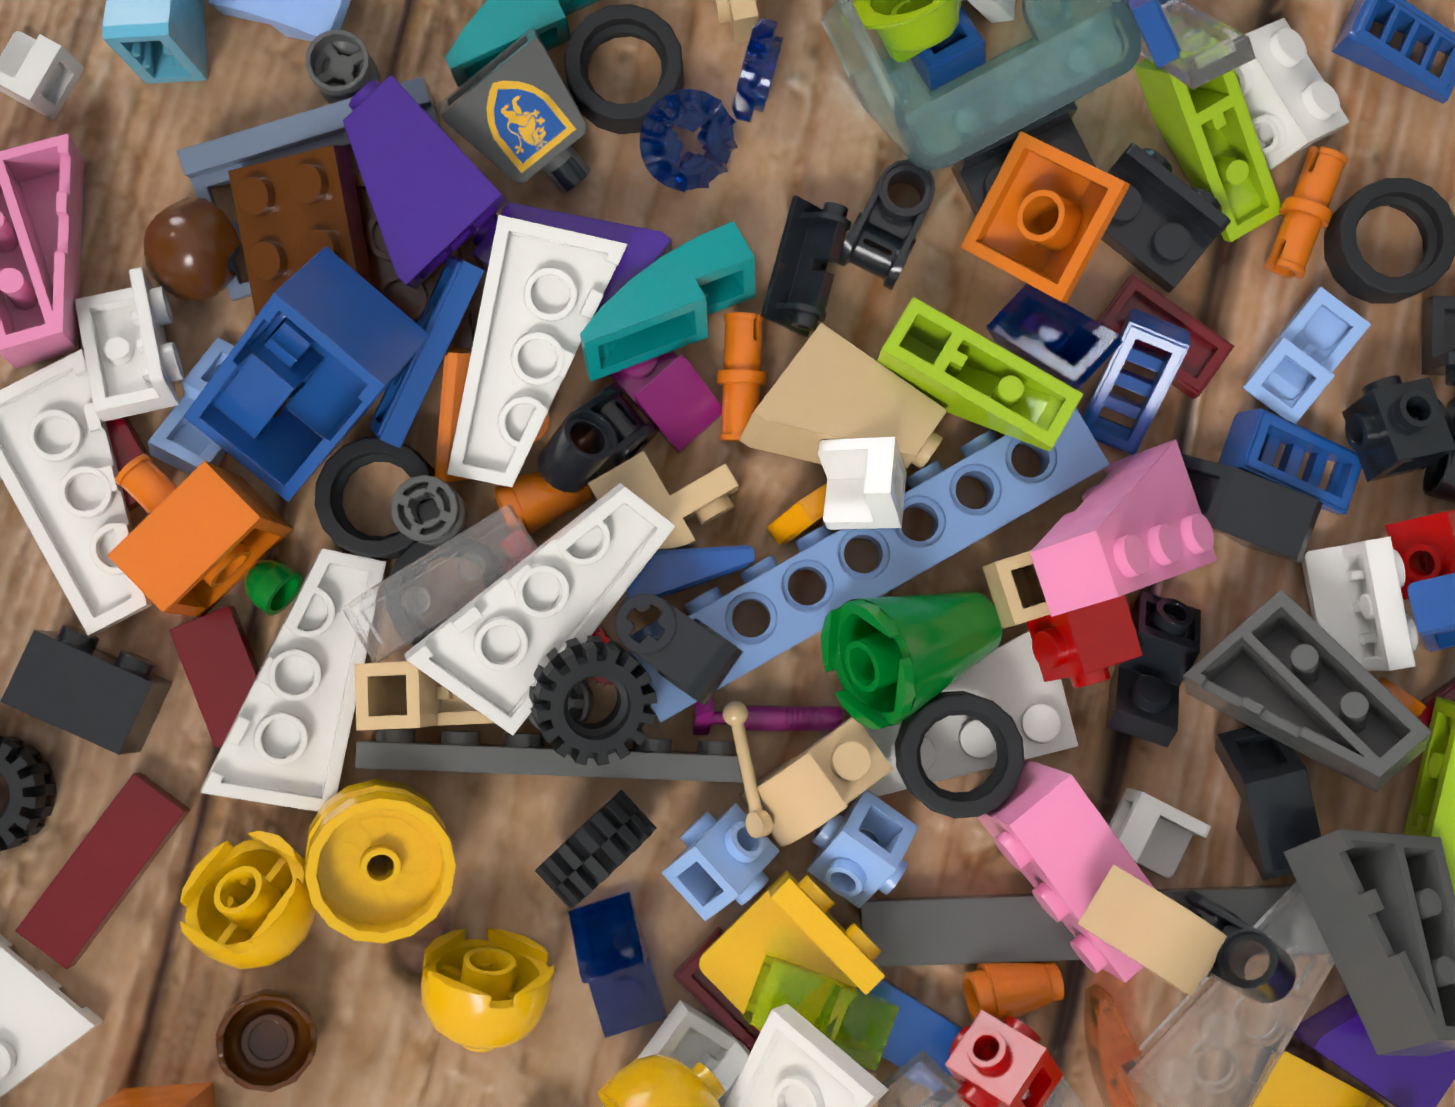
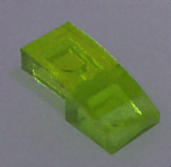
M766 954L743 1017L750 1025L763 1028L772 1009L788 1004L860 1066L877 1071L900 1008L896 1004L871 993L865 995L859 988Z

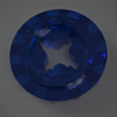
M762 18L752 29L732 106L735 118L751 123L754 111L764 112L784 38L775 35L778 25L776 21Z
M680 89L663 96L652 106L641 127L640 152L645 167L658 182L685 193L686 190L709 188V183L719 174L728 172L727 162L731 152L738 148L733 132V125L736 121L728 114L722 105V100L702 90ZM676 126L691 132H695L700 127L701 131L697 139L703 145L702 149L706 151L704 155L687 151L681 157L680 153L683 150L684 144L678 139L679 134L672 130L673 127Z

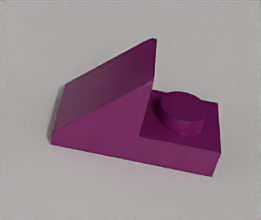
M674 351L609 375L614 382L619 383L624 389L623 392L645 417L659 428L662 436L678 453L684 450L722 416L721 404L683 354L677 356Z

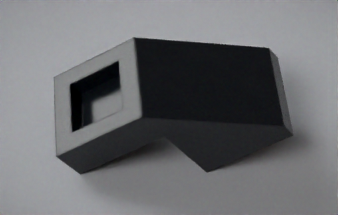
M1181 454L1200 511L1208 519L1214 532L1224 534L1241 546L1301 563L1323 505L1321 501L1241 469Z
M1141 590L1136 599L1131 617L1143 656L1115 665L1109 684L1106 727L1168 747L1178 731L1179 686L1184 680L1183 675L1190 670L1200 653L1201 610L1187 606L1176 599L1163 598Z
M1250 726L1217 734L1215 751L1242 799L1236 830L1262 880L1265 881L1292 874L1293 872L1283 852L1321 837L1306 767L1296 750Z

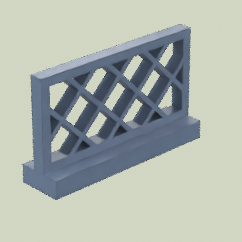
M421 76L399 83L441 128L430 87ZM352 98L177 150L184 175L191 179L197 198H205L217 207L211 189L230 184L228 174L230 170L330 145L351 147L343 120L353 111L349 107ZM229 220L238 234L240 243L228 260V269L235 271L236 276L227 285L231 300L238 301L251 297L252 294L249 282L242 283L235 262L242 247L239 226Z

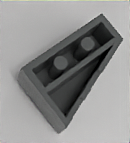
M1282 589L1183 675L1188 695L1375 792L1379 791L1427 749L1432 733L1429 728Z
M1338 829L1284 851L1283 853L1377 1055L1431 1056L1455 1050V894L1441 837Z

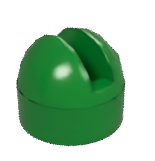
M264 560L257 562L248 570L244 580L245 592L254 605L267 615L273 616L283 611L294 600L301 588L303 579L298 572L281 561Z

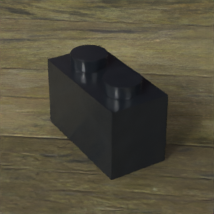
M62 624L59 631L34 630L0 702L118 755L141 752L173 682L155 675L154 672L158 665L145 657L125 650H120L118 657H115L97 649L96 646L100 639L96 636H88L86 631Z

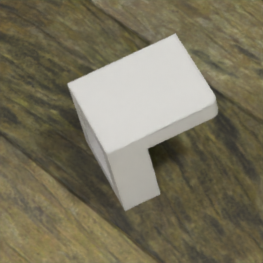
M16 31L0 55V92L54 121L85 68L65 48L39 34L35 40L20 31Z
M896 437L821 440L819 442L818 456L827 477L823 513L826 528L830 530L902 528L906 470Z
M1128 787L1109 824V827L1136 863L1166 878H1171L1174 875L1193 834L1206 838L1211 829L1210 825L1142 791Z

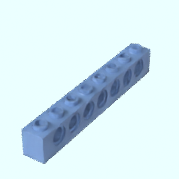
M1075 408L1050 452L1008 435L998 439L995 432L989 430L959 448L965 457L960 462L943 470L940 463L935 461L906 478V483L910 490L905 492L903 511L908 508H919L929 515L932 522V532L927 540H911L905 536L901 528L841 529L833 533L832 530L826 528V525H823L795 542L800 551L797 555L779 565L774 556L771 555L741 572L740 576L745 584L723 596L719 588L715 587L685 604L684 606L690 615L688 617L692 620L697 618L743 651V654L718 689L821 631L825 617L829 612L839 608L845 602L852 599L875 598L886 594L1109 466L1108 460L1077 408ZM1014 447H1029L1038 455L1040 470L1036 477H1024L1016 472L1011 462V454ZM972 477L983 484L986 491V501L981 509H969L959 502L956 496V484L960 478ZM864 539L874 545L878 553V562L872 572L858 573L847 565L844 558V549L849 541ZM800 570H810L821 578L824 591L818 603L802 605L793 600L788 591V581L792 574ZM746 601H755L767 610L769 625L762 635L750 638L742 636L735 630L732 623V613L739 604ZM657 620L631 636L639 642H642L647 635L658 639L665 629L660 626ZM629 650L646 669L652 679L650 686L656 691L657 703L651 704L660 722L697 702L658 674V669Z

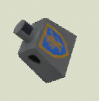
M533 27L440 102V116L519 185L543 169L558 189L565 193L582 182L591 170L572 146L589 129L585 118L543 41Z

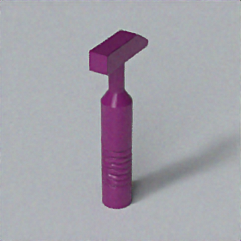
M713 697L706 706L696 702L692 719L693 735H709L711 724H727L722 717L723 712L714 711ZM745 705L748 710V718L744 723L746 731L792 730L831 732L842 724V710L840 706L791 707Z

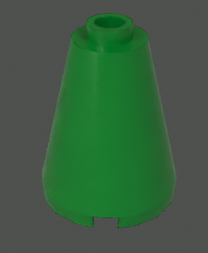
M976 591L852 599L842 604L839 608L831 610L825 617L820 636L822 661L826 673L836 670L843 690L835 692V695L842 707L857 722L873 730L883 729L888 726L898 725L992 653L1001 642L1002 627L995 605L985 595Z

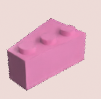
M69 133L0 151V355L15 369L79 350V323L74 299L80 298L84 159Z
M1176 439L1112 462L1105 470L1107 476L1100 484L1088 488L1081 496L1084 502L1075 511L1065 514L1032 549L1030 555L1051 617L1120 597L1218 561L1213 549V529L1208 519L1200 511Z
M1026 759L1024 760L1025 764L1017 788L1000 807L977 817V819L994 838L995 844L1006 859L1016 869L1020 870L1034 887L1032 893L1041 907L1056 922L1062 921L1075 938L1070 941V945L1083 963L1095 974L1103 969L1126 983L1144 967L1078 925V922L1113 864L1149 886H1153L1072 774Z

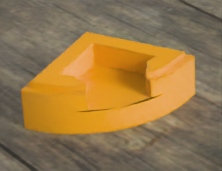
M827 483L798 501L766 527L779 545L782 543L786 545L823 517Z

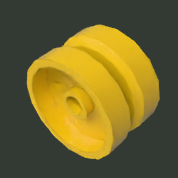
M372 779L349 785L324 802L309 826L305 848V879L311 903L330 928L354 941L384 944L412 936L437 917L451 895L456 863L443 818L426 795L403 782ZM376 855H385L384 864L370 865V859Z

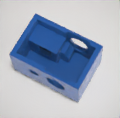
M325 246L273 293L183 417L289 502L335 451L431 335Z

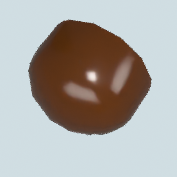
M187 197L176 202L157 214L146 228L143 239L146 266L152 278L176 298L204 302L217 296L235 278L236 272L228 269V260L232 252L239 246L238 234L225 213L207 199Z
M263 989L242 996L225 1012L216 1032V1047L220 1068L228 1077L233 1078L237 1084L247 1090L273 1092L296 1082L315 1056L318 1034L314 1017L309 1008L290 992Z

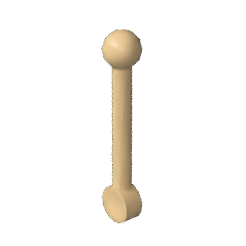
M731 701L725 705L722 717L732 727L750 813L746 816L745 826L751 837L760 838L771 833L773 827L772 819L768 812L762 810L757 789L758 786L744 726L748 718V710L742 702Z

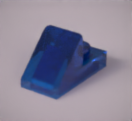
M1027 283L986 326L995 342L1076 390L1123 343L1120 335Z
M630 890L569 910L568 914L581 981L583 984H589L605 1038L666 1019L668 1013Z

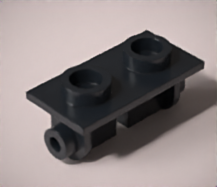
M799 196L792 197L762 307L761 317L803 337H808L809 331L816 330L818 321H825L827 316L825 309L835 276L826 271L828 263H838L846 231H849L851 227V221L846 218L848 213L846 206L834 202H825L823 209Z

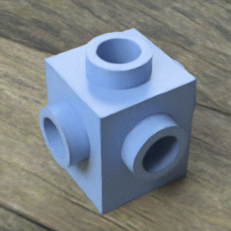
M865 790L843 815H836L817 829L811 842L820 848L808 867L807 872L827 885L833 892L844 897L860 909L877 890L887 895L901 879L908 866V862L903 860V857L919 826L870 791Z
M737 803L716 820L708 811L698 818L679 837L687 847L662 872L664 877L705 922L732 901L736 900L742 906L757 894L769 881L763 869L780 852L767 836L753 838L749 835L745 826L747 814Z

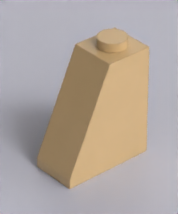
M820 323L755 409L739 440L750 448L821 464L818 456L819 442L821 440L896 437L905 470L911 463L922 469L943 440L934 430L948 410L826 325Z

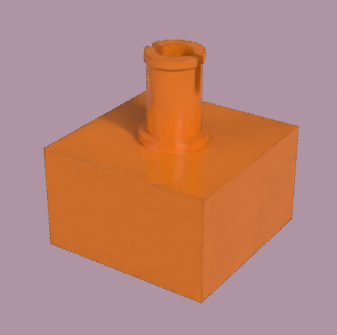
M142 454L122 468L116 476L115 482L124 488L149 515L107 556L162 613L202 617L247 575L248 570L273 550L293 528L238 474L204 461L177 487L153 463V460L148 455Z

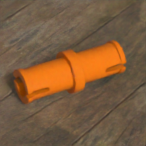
M1316 146L1308 148L1306 160L1292 197L1285 198L1279 213L1284 218L1269 258L1266 259L1264 264L1267 270L1287 278H1291L1292 275L1296 279L1304 278L1305 268L1320 228L1328 227L1333 212L1328 207L1341 172L1347 164L1348 158L1346 155L1323 146L1320 147V150Z
M746 312L724 314L723 370L717 371L716 384L723 385L719 441L741 442L739 439L750 417L760 404V386L767 385V372L761 371L762 331L765 319L760 316L761 314Z

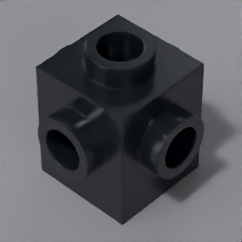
M1399 375L1376 380L1362 388L1364 396L1342 412L1346 422V438L1358 455L1367 482L1423 470L1455 450V444L1447 425L1445 407L1437 398L1430 377L1402 383Z

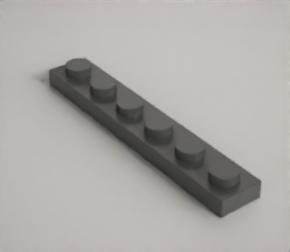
M416 729L376 730V740L369 739L356 742L355 768L743 783L734 741L698 740L697 752L672 751V739L646 738L641 745H638L633 740V749H628L631 753L630 755L620 759L616 752L608 755L610 764L598 766L593 758L587 759V765L575 763L568 754L563 758L555 752L552 746H543L544 736L535 733H515L514 735L505 733V744H479L480 732L442 730L440 742L415 741Z

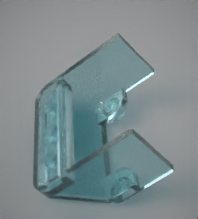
M835 0L820 20L865 111L913 164L929 171L945 169L1124 75L1134 67L1141 53V36L1125 0H1022L1023 16L1033 38L927 92L920 75L907 61L898 63L893 58L880 60L852 0Z

